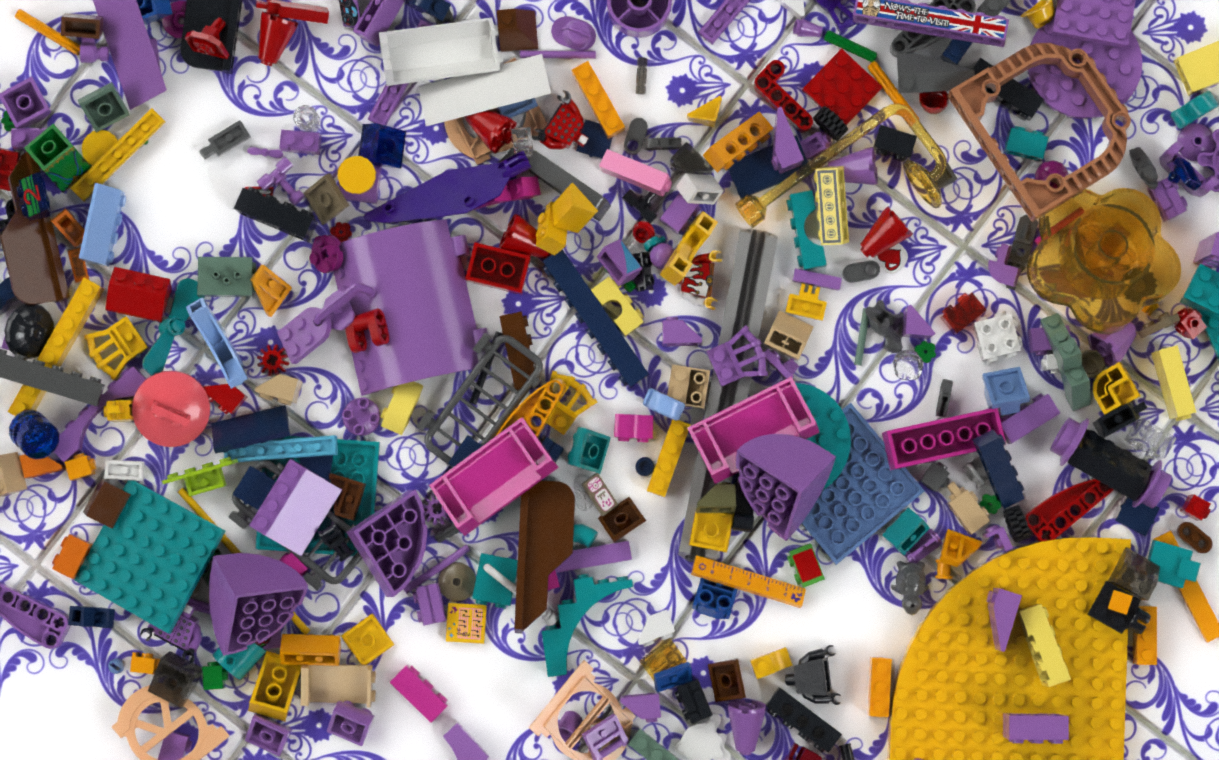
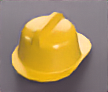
M1040 0L1032 8L1022 13L1020 17H1027L1036 29L1040 28L1052 20L1055 12L1052 0Z

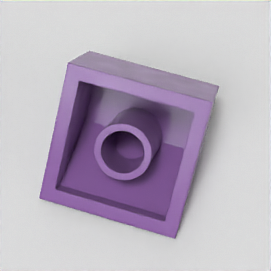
M666 317V320L662 321L663 347L701 346L702 338L683 320H678V317Z
M659 693L620 696V702L640 719H645L646 723L657 722V718H661Z

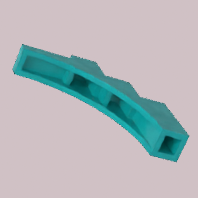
M589 573L577 575L578 579H574L577 602L573 603V599L562 600L561 605H558L561 628H557V625L545 626L546 630H542L548 677L567 675L569 643L574 629L584 614L604 597L616 591L633 587L632 579L628 580V576L616 577L617 581L609 582V579L597 580L598 584H594L593 577H589Z

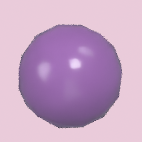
M666 243L656 244L650 252L652 264L658 269H663L674 252L673 247Z

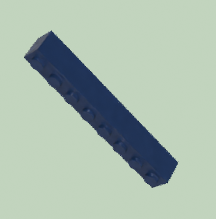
M563 249L555 256L551 255L543 260L545 266L542 269L548 277L552 275L555 280L553 285L558 292L563 291L566 296L564 300L569 308L574 307L577 311L574 315L581 324L583 322L588 327L586 332L591 339L595 338L599 343L597 348L601 354L604 355L606 353L610 360L607 362L613 371L618 370L621 375L618 378L624 387L628 385L631 388L646 378L649 373Z

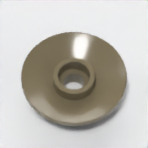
M452 563L440 572L438 577L440 591L447 599L462 601L473 594L476 576L469 566L463 563ZM455 578L460 579V585H454L453 580Z

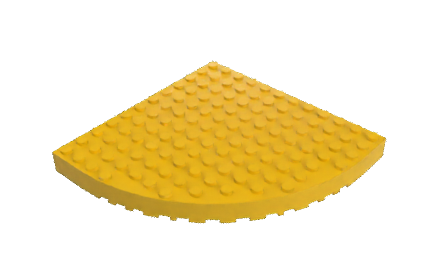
M1060 538L1032 543L1012 549L988 560L951 586L932 606L926 617L919 624L900 663L891 696L887 760H914L917 758L923 760H1124L1128 629H1125L1120 634L1088 616L1087 613L1105 581L1129 593L1131 539ZM993 588H1000L1022 595L1018 610L1036 604H1042L1043 607H1046L1049 614L1048 622L1054 628V637L1061 648L1062 657L1068 668L1071 680L1051 687L1042 685L1017 613L1005 652L995 650L988 611L989 602H986L989 591H993ZM1003 713L1069 716V740H1063L1062 744L1051 743L1048 740H1043V743H1031L1028 740H1024V743L1009 742V739L1003 737Z

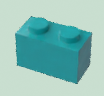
M1019 126L1011 128L1008 131L1003 153L1041 162L1044 159L1049 137L1044 136V133L1040 131L1027 132L1025 128Z
M908 507L886 529L882 536L904 556L930 527Z

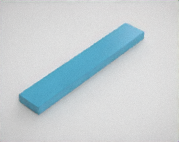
M336 435L270 440L265 443L249 445L245 448L224 452V458L231 457V460L238 459V462L331 456L338 455V443Z

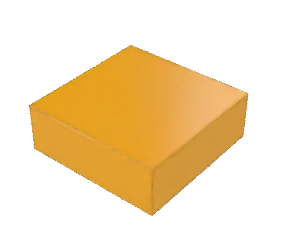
M1113 590L1107 609L1127 615L1133 596Z

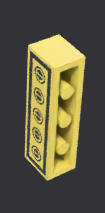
M844 166L817 168L814 173V182L817 183L815 199L818 202L817 220L820 223L818 238L821 240V245L848 243L849 233Z

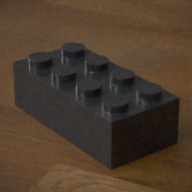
M242 188L233 208L239 214L305 242H310L318 223L313 213L302 209L300 212L293 204L285 201L281 204L276 197L266 194V197L262 196V193L255 188Z

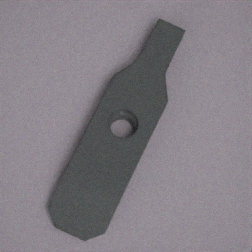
M1027 214L1019 219L1007 262L1009 266L1020 268L1021 272L1027 267L1038 226V221L1032 222ZM1020 248L1024 250V255L1022 256L1017 253V250ZM1006 285L1008 289H1016V287Z

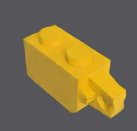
M551 201L546 205L545 212H542L537 219L536 246L555 256L566 247L567 230L554 227L552 209L554 202Z
M106 401L104 417H107V421L111 422L134 421L132 415L133 401Z

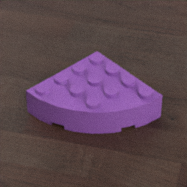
M416 489L406 491L346 532L386 597H395L408 585L414 573L418 570L426 549L427 525H425V511Z

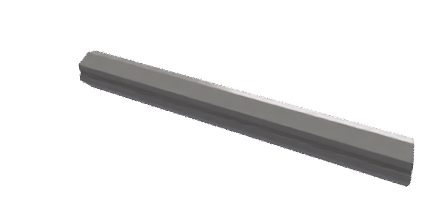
M740 229L718 346L730 341L745 325L759 339L778 236L757 229ZM742 335L732 345V349H738L750 342ZM751 348L737 354L736 358L738 362H741L756 354L754 349ZM754 362L741 367L742 372L753 371ZM713 369L704 419L747 399L751 377H743L721 387ZM699 451L697 453L678 552L679 556L690 562H694L696 555L714 561L717 560L718 551L689 545L697 503L715 485L722 482L731 484L732 476L715 484Z

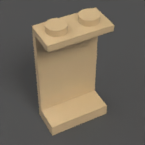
M302 665L301 706H309L310 702L337 703L340 700L342 702L350 701L352 703L367 704V708H371L372 702L376 701V690H373V683H376V671H373V665Z

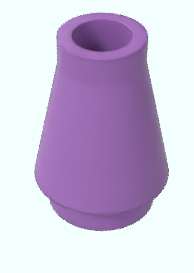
M803 18L796 19L793 34H797V37L820 38L822 26H818Z

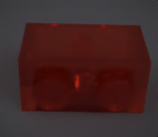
M965 292L957 299L958 304L954 307L950 304L942 311L944 315L940 318L953 335H956L986 311L973 292L969 295Z

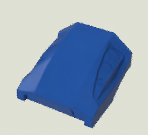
M700 578L692 608L698 613L709 617L729 619L738 589Z

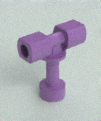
M284 157L275 165L276 168L269 175L267 173L264 174L256 182L264 191L273 184L275 186L280 185L290 195L288 200L295 206L305 195L300 190L295 191L285 180L287 178L286 173L293 167V164Z

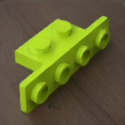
M231 457L220 459V464L214 465L213 462L203 464V469L196 470L195 467L186 469L183 475H178V472L166 475L167 479L163 480L162 484L184 478L189 497L227 486L221 467L237 463L238 459L231 460Z

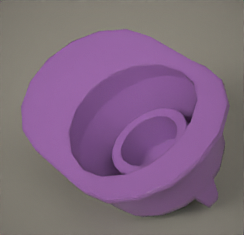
M564 16L558 18L552 25V37L563 46L578 51H585L595 43L596 33L594 28L583 20Z

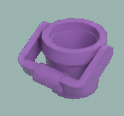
M566 711L558 722L559 732L564 742L568 740L582 722L581 716L574 711Z

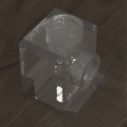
M519 127L511 129L513 155L524 151L526 157H533L531 128Z

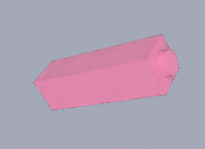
M608 149L599 165L602 172L662 197L665 192L670 190L672 185L669 174Z

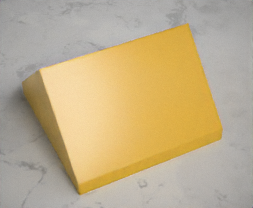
M573 182L552 204L554 227L579 233L598 212Z

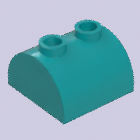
M578 427L577 432L573 435L574 442L571 451L568 453L567 464L601 474L611 437Z
M255 642L248 645L247 649L241 652L223 656L220 648H218L212 655L230 674L242 680L264 656L267 650Z

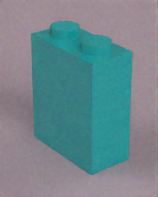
M481 553L472 599H476V603L487 605L488 602L495 603V607L506 609V606H511L513 593L488 574L483 567L485 564H490L515 584L518 560Z

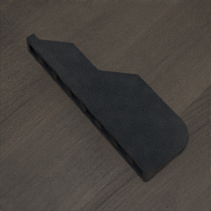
M187 0L180 52L182 58L189 66L232 74L243 0ZM217 18H222L225 21V26L219 33V40L229 53L228 59L192 51L185 40L186 33L190 31L201 33L206 25L211 26Z

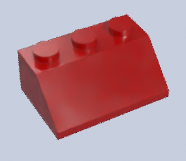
M114 267L108 285L105 310L162 323L172 291L171 280Z

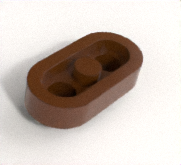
M1183 522L1177 527V536L1195 552L1202 554L1212 549V539L1193 523ZM1185 528L1189 530L1188 535H1185L1183 533V530ZM1200 540L1204 542V546L1202 548L1198 545Z

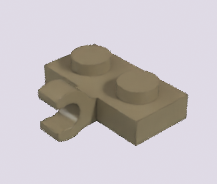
M1168 312L1159 315V322L1154 323V321H1150L1144 324V329L1138 332L1140 338L1142 339L1163 328L1172 326L1180 320L1178 314L1170 316Z

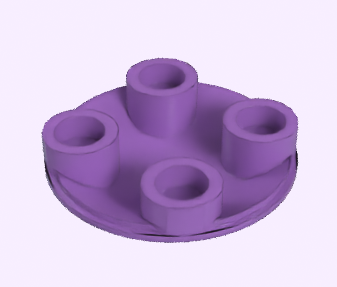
M356 398L350 401L343 410V423L346 429L354 435H369L377 429L380 423L381 413L379 407L368 398Z

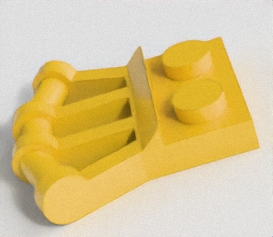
M125 316L106 330L84 335L89 348L88 355L91 359L95 360L98 370L101 369L110 375L113 381L119 378L129 361L149 348L128 316ZM107 335L111 337V339L96 348L95 338ZM115 343L118 350L103 359L100 353ZM123 355L124 358L116 370L108 365V363Z
M552 370L550 381L560 378L566 383V390L562 397L570 386L577 390L567 406L560 403V401L558 402L547 422L549 426L565 435L578 415L598 402L596 398L593 399L586 385L578 383L575 377L558 374L557 371ZM582 395L587 404L573 412L570 409L579 396ZM544 399L542 405L545 409H550L551 402L548 399Z

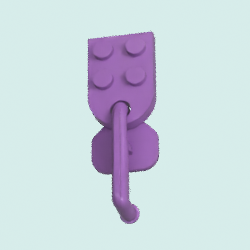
M354 283L343 292L335 291L325 299L322 309L317 307L307 308L281 328L277 334L291 363H299L323 344L329 337L331 329L342 331L349 326L355 317L354 310L349 301L358 293H364L367 297L371 298L376 294L375 288L361 283Z

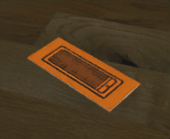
M81 247L68 251L75 283L81 282L83 278L89 280L85 261L79 258Z

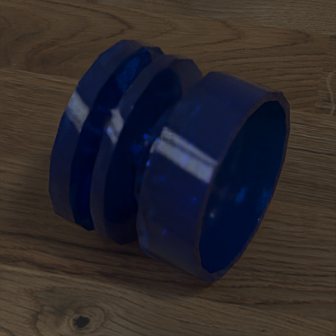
M30 409L20 412L12 419L9 426L11 441L29 458L43 459L51 455L58 446L60 436L58 429L37 410Z

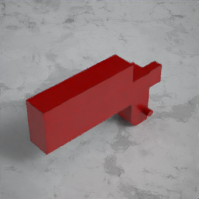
M279 0L256 1V8L266 9V12L269 14H276L282 18L328 24L329 11L327 7Z

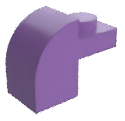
M1002 243L1001 247L998 246L995 258H997V261L989 260L988 262L989 272L997 282L1016 287L1021 269L1007 265L1012 246Z

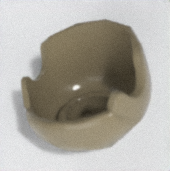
M1084 349L1081 352L1082 366L1088 378H1096L1097 375L1104 371V358L1097 350Z

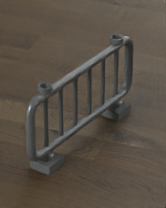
M484 333L472 349L478 354L484 351V355L436 420L433 419L436 413L428 410L416 427L421 431L425 428L429 429L424 437L426 448L446 464H448L451 457L432 443V438L438 431L460 447L461 443L440 429V426L448 416L482 440L480 444L483 446L496 436L530 388L535 389L540 383L541 379L538 377L543 371L542 360L513 337L501 335L491 343L489 341L492 337ZM504 342L510 344L535 363L533 373L529 376L499 354L496 350L500 344ZM493 354L527 378V381L519 391L485 367ZM481 370H484L516 394L508 407L473 382ZM470 385L505 410L497 422L462 398ZM459 400L494 425L486 437H483L451 413Z
M268 460L259 461L253 466L259 471L262 468L271 470L274 473L273 480L277 476L279 477L285 468L281 463L275 465ZM232 495L233 504L239 509V512L232 511L228 517L239 527L246 529L250 524L247 519L253 520L256 513L251 510L252 506L249 505L247 507L239 498ZM331 510L326 516L331 521H335L345 533L356 526L353 524L350 527ZM348 536V537L346 538V540H345L346 544H347V543L349 542V540H350V537H349V536ZM322 539L319 540L307 556L304 553L300 556L286 548L314 571L312 574L307 572L303 578L317 591L324 585L321 582L322 579L329 584L335 585L344 581L362 559L359 552L355 554L338 576L332 577L325 570L338 555L336 551L322 568L310 559L323 543Z

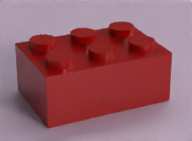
M474 242L465 280L469 283L522 295L531 256Z

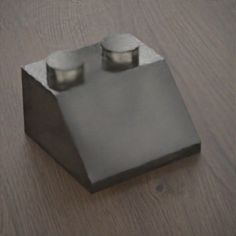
M687 142L670 159V169L677 176L680 174L684 176L685 173L712 175L714 172V168Z
M1126 547L1108 582L1140 600L1148 601L1158 583L1160 566Z
M169 651L160 659L148 691L183 708L199 681L202 667L190 663L187 659L183 661V657Z

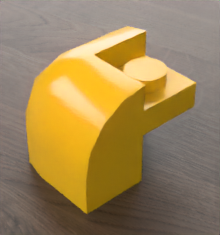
M1121 362L1102 371L1096 376L1093 383L1094 397L1104 415L1141 396L1130 374Z

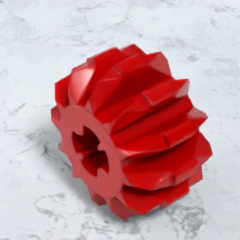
M276 344L273 350L270 345H267V352L261 349V353L264 354L263 357L257 356V359L263 361L258 363L257 366H264L261 372L264 374L268 371L269 377H272L273 372H275L276 376L279 375V369L286 372L283 365H290L289 362L284 361V359L289 358L288 355H282L285 349L281 348L278 351L279 346ZM272 356L278 358V360L275 361V365H273L272 363L269 364V361L272 360Z

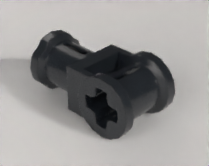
M332 521V525L323 531H318V534L330 550L334 549L340 557V562H342L355 551L351 550L346 544V537L339 525Z

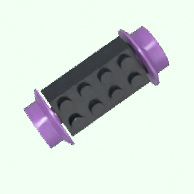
M1069 417L1059 430L1050 448L1051 452L1060 456V466L1067 462L1133 500L1132 506L1134 508L1143 503L1153 509L1163 497L1172 478V475L1162 470V461L1158 460L1152 466L1146 460L1132 455L1130 451L1118 447L1111 440H1106L1095 431L1088 430V418L1079 423Z

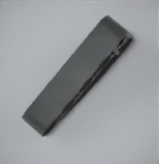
M933 0L929 4L930 6L941 4L952 10L962 9V4H968L970 11L967 12L973 13L976 7L974 0ZM902 31L893 40L889 50L894 57H897V54H912L936 43L944 37L917 33L916 38H911L908 35V31ZM900 43L903 45L904 50L897 51L894 45Z
M533 150L528 157L531 165L528 171L538 176L541 181L560 195L573 182L598 210L593 218L601 221L611 207L607 199L539 152Z

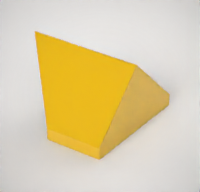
M721 96L688 113L686 117L688 121L715 127L722 101Z

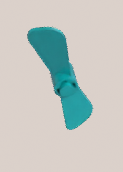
M186 278L178 282L169 316L167 319L162 320L158 327L161 335L143 358V368L149 375L152 376L163 371L174 337L181 335L185 331V321L189 318L186 306L202 298L197 295L198 281Z

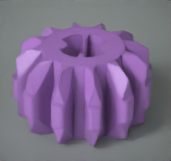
M432 493V501L427 497L424 499L429 503L428 506L423 504V508L428 510L425 511L424 516L430 515L426 519L427 522L434 518L433 525H437L438 519L443 525L445 524L443 517L447 520H450V517L443 506L440 508L442 510L440 514L439 512L437 514L434 513L435 509L433 506L435 504L438 506L441 503L436 499L435 494Z

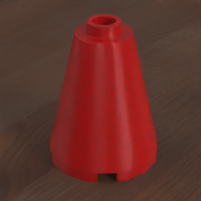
M262 11L258 58L261 59L262 64L267 66L277 64L297 29L298 22L291 19L288 21V19L279 17V15Z
M887 206L860 243L862 246L860 251L867 258L869 256L874 258L908 239L913 233L897 214Z
M514 214L508 223L509 227L503 233L499 247L542 259L551 256L552 254L536 246L537 229L520 215Z

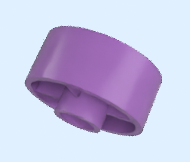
M607 0V11L612 24L623 34L637 38L647 37L661 30L670 16L672 0H648L644 7H635L631 0Z

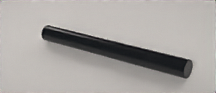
M496 331L492 342L498 336L503 335V333ZM494 354L485 365L489 370L495 357ZM481 370L476 383L481 388H483L488 375L484 370ZM474 388L469 403L474 405L477 404L481 394L476 388Z

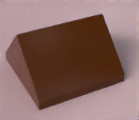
M101 478L83 513L87 517L113 529L131 494Z
M630 497L620 502L606 515L598 517L613 542H616L646 522V519Z
M737 658L708 664L715 702L746 698Z

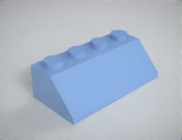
M95 183L79 254L81 260L107 267L113 262V245L118 241V233L116 231L118 225L120 226L122 222L121 208L126 203V196H124L125 193L122 190Z

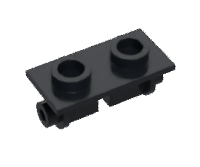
M648 252L634 253V258L643 268L634 279L635 288H637V292L653 291L655 281L654 276L651 274L652 262Z

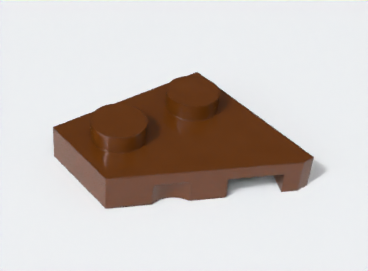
M330 473L329 479H331V483L342 489L334 503L335 515L355 521L366 484Z

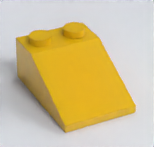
M266 651L249 702L248 711L285 722L302 665L281 664L280 654Z

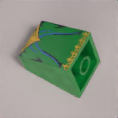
M54 123L24 147L62 193L75 184L91 168Z

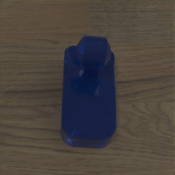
M1178 156L1173 161L1176 168L1168 174V180L1176 184L1182 179L1188 188L1196 191L1202 185L1189 161Z

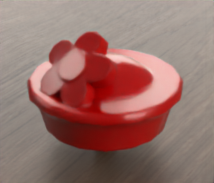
M639 221L633 227V237L639 243H645L655 236L653 226L646 221Z

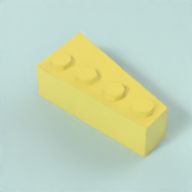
M1036 604L1018 610L1017 615L1042 685L1051 687L1071 680L1068 668L1062 657L1061 648L1054 637V628L1048 622L1049 614L1046 607H1043L1042 604Z

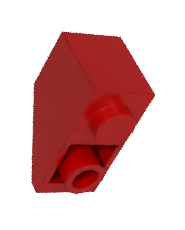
M228 384L203 386L209 401L213 402L215 400L220 404L218 408L226 415L229 412L234 415L248 398L237 387L231 389Z

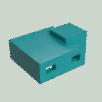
M1153 540L1143 578L1183 588L1185 580L1196 582L1201 563L1191 560L1193 554L1191 550Z

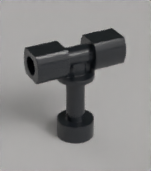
M630 189L622 197L631 207L634 206L641 213L640 216L646 222L651 224L658 216L650 208L652 206L650 201L657 194L649 192L645 197L643 195L638 197Z

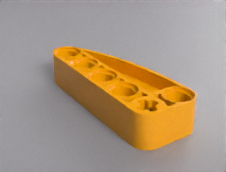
M555 378L530 394L507 418L496 436L523 417L535 435L539 437L566 390L565 382L560 378ZM554 382L560 385L561 389L558 393L552 390ZM544 399H548L551 402L550 409L543 407L542 402ZM534 416L541 418V425L537 426L533 423Z

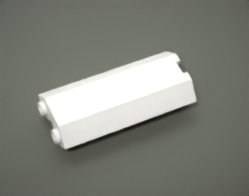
M492 18L380 32L379 40L386 85L500 71V63L503 62L502 52L498 51L495 36H499L498 26L494 25Z

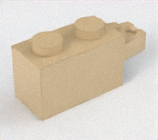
M954 481L946 486L951 493L949 496L951 501L946 504L969 535H972L990 522L988 518L990 514L984 507L978 505L976 502L978 498L973 491L969 492L964 487L959 489Z

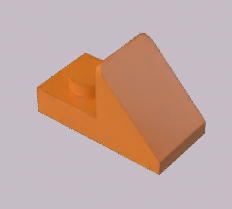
M65 208L51 219V222L75 248L82 243L85 229L69 210Z

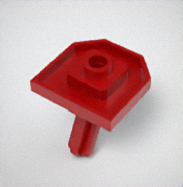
M217 18L211 26L206 25L201 33L196 31L186 33L185 40L192 51L224 59L229 57L228 51L219 40V33L225 26V21L222 18Z

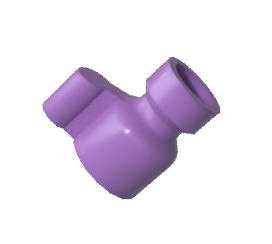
M82 38L80 45L81 63H94L97 59L109 61L108 46L97 48L94 38Z

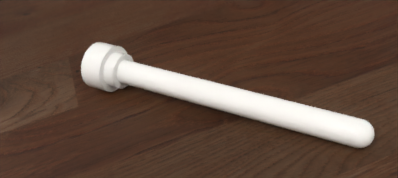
M490 564L484 565L483 568L488 574L516 595L515 584ZM546 610L541 615L543 623L547 626L554 625L559 618V615L553 610Z

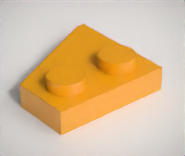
M260 265L250 279L266 315L272 317L292 287L265 265Z
M947 529L939 561L959 567L981 547L983 541Z

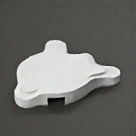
M714 713L705 723L695 724L687 728L680 741L675 744V752L679 755H684L690 760H730L731 754L724 747L727 737L724 733L716 732L721 722V716Z

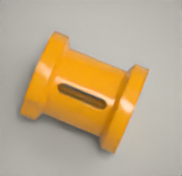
M936 559L937 575L935 579H953V576H951V565Z

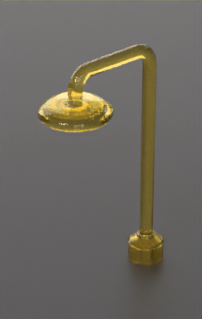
M890 104L857 126L760 198L758 196L746 195L736 202L735 206L747 224L754 228L765 220L766 207L815 172V169L822 167L893 115H899L905 120L935 160L936 165L931 172L915 161L907 160L903 164L905 174L922 199L934 209H938L942 205V194L936 181L944 175L947 168V159L944 152L908 107L901 104Z

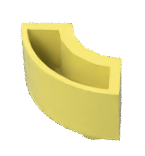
M413 381L394 386L391 391L394 395L388 408L385 407L380 417L383 419L381 427L402 435L420 398L423 385Z

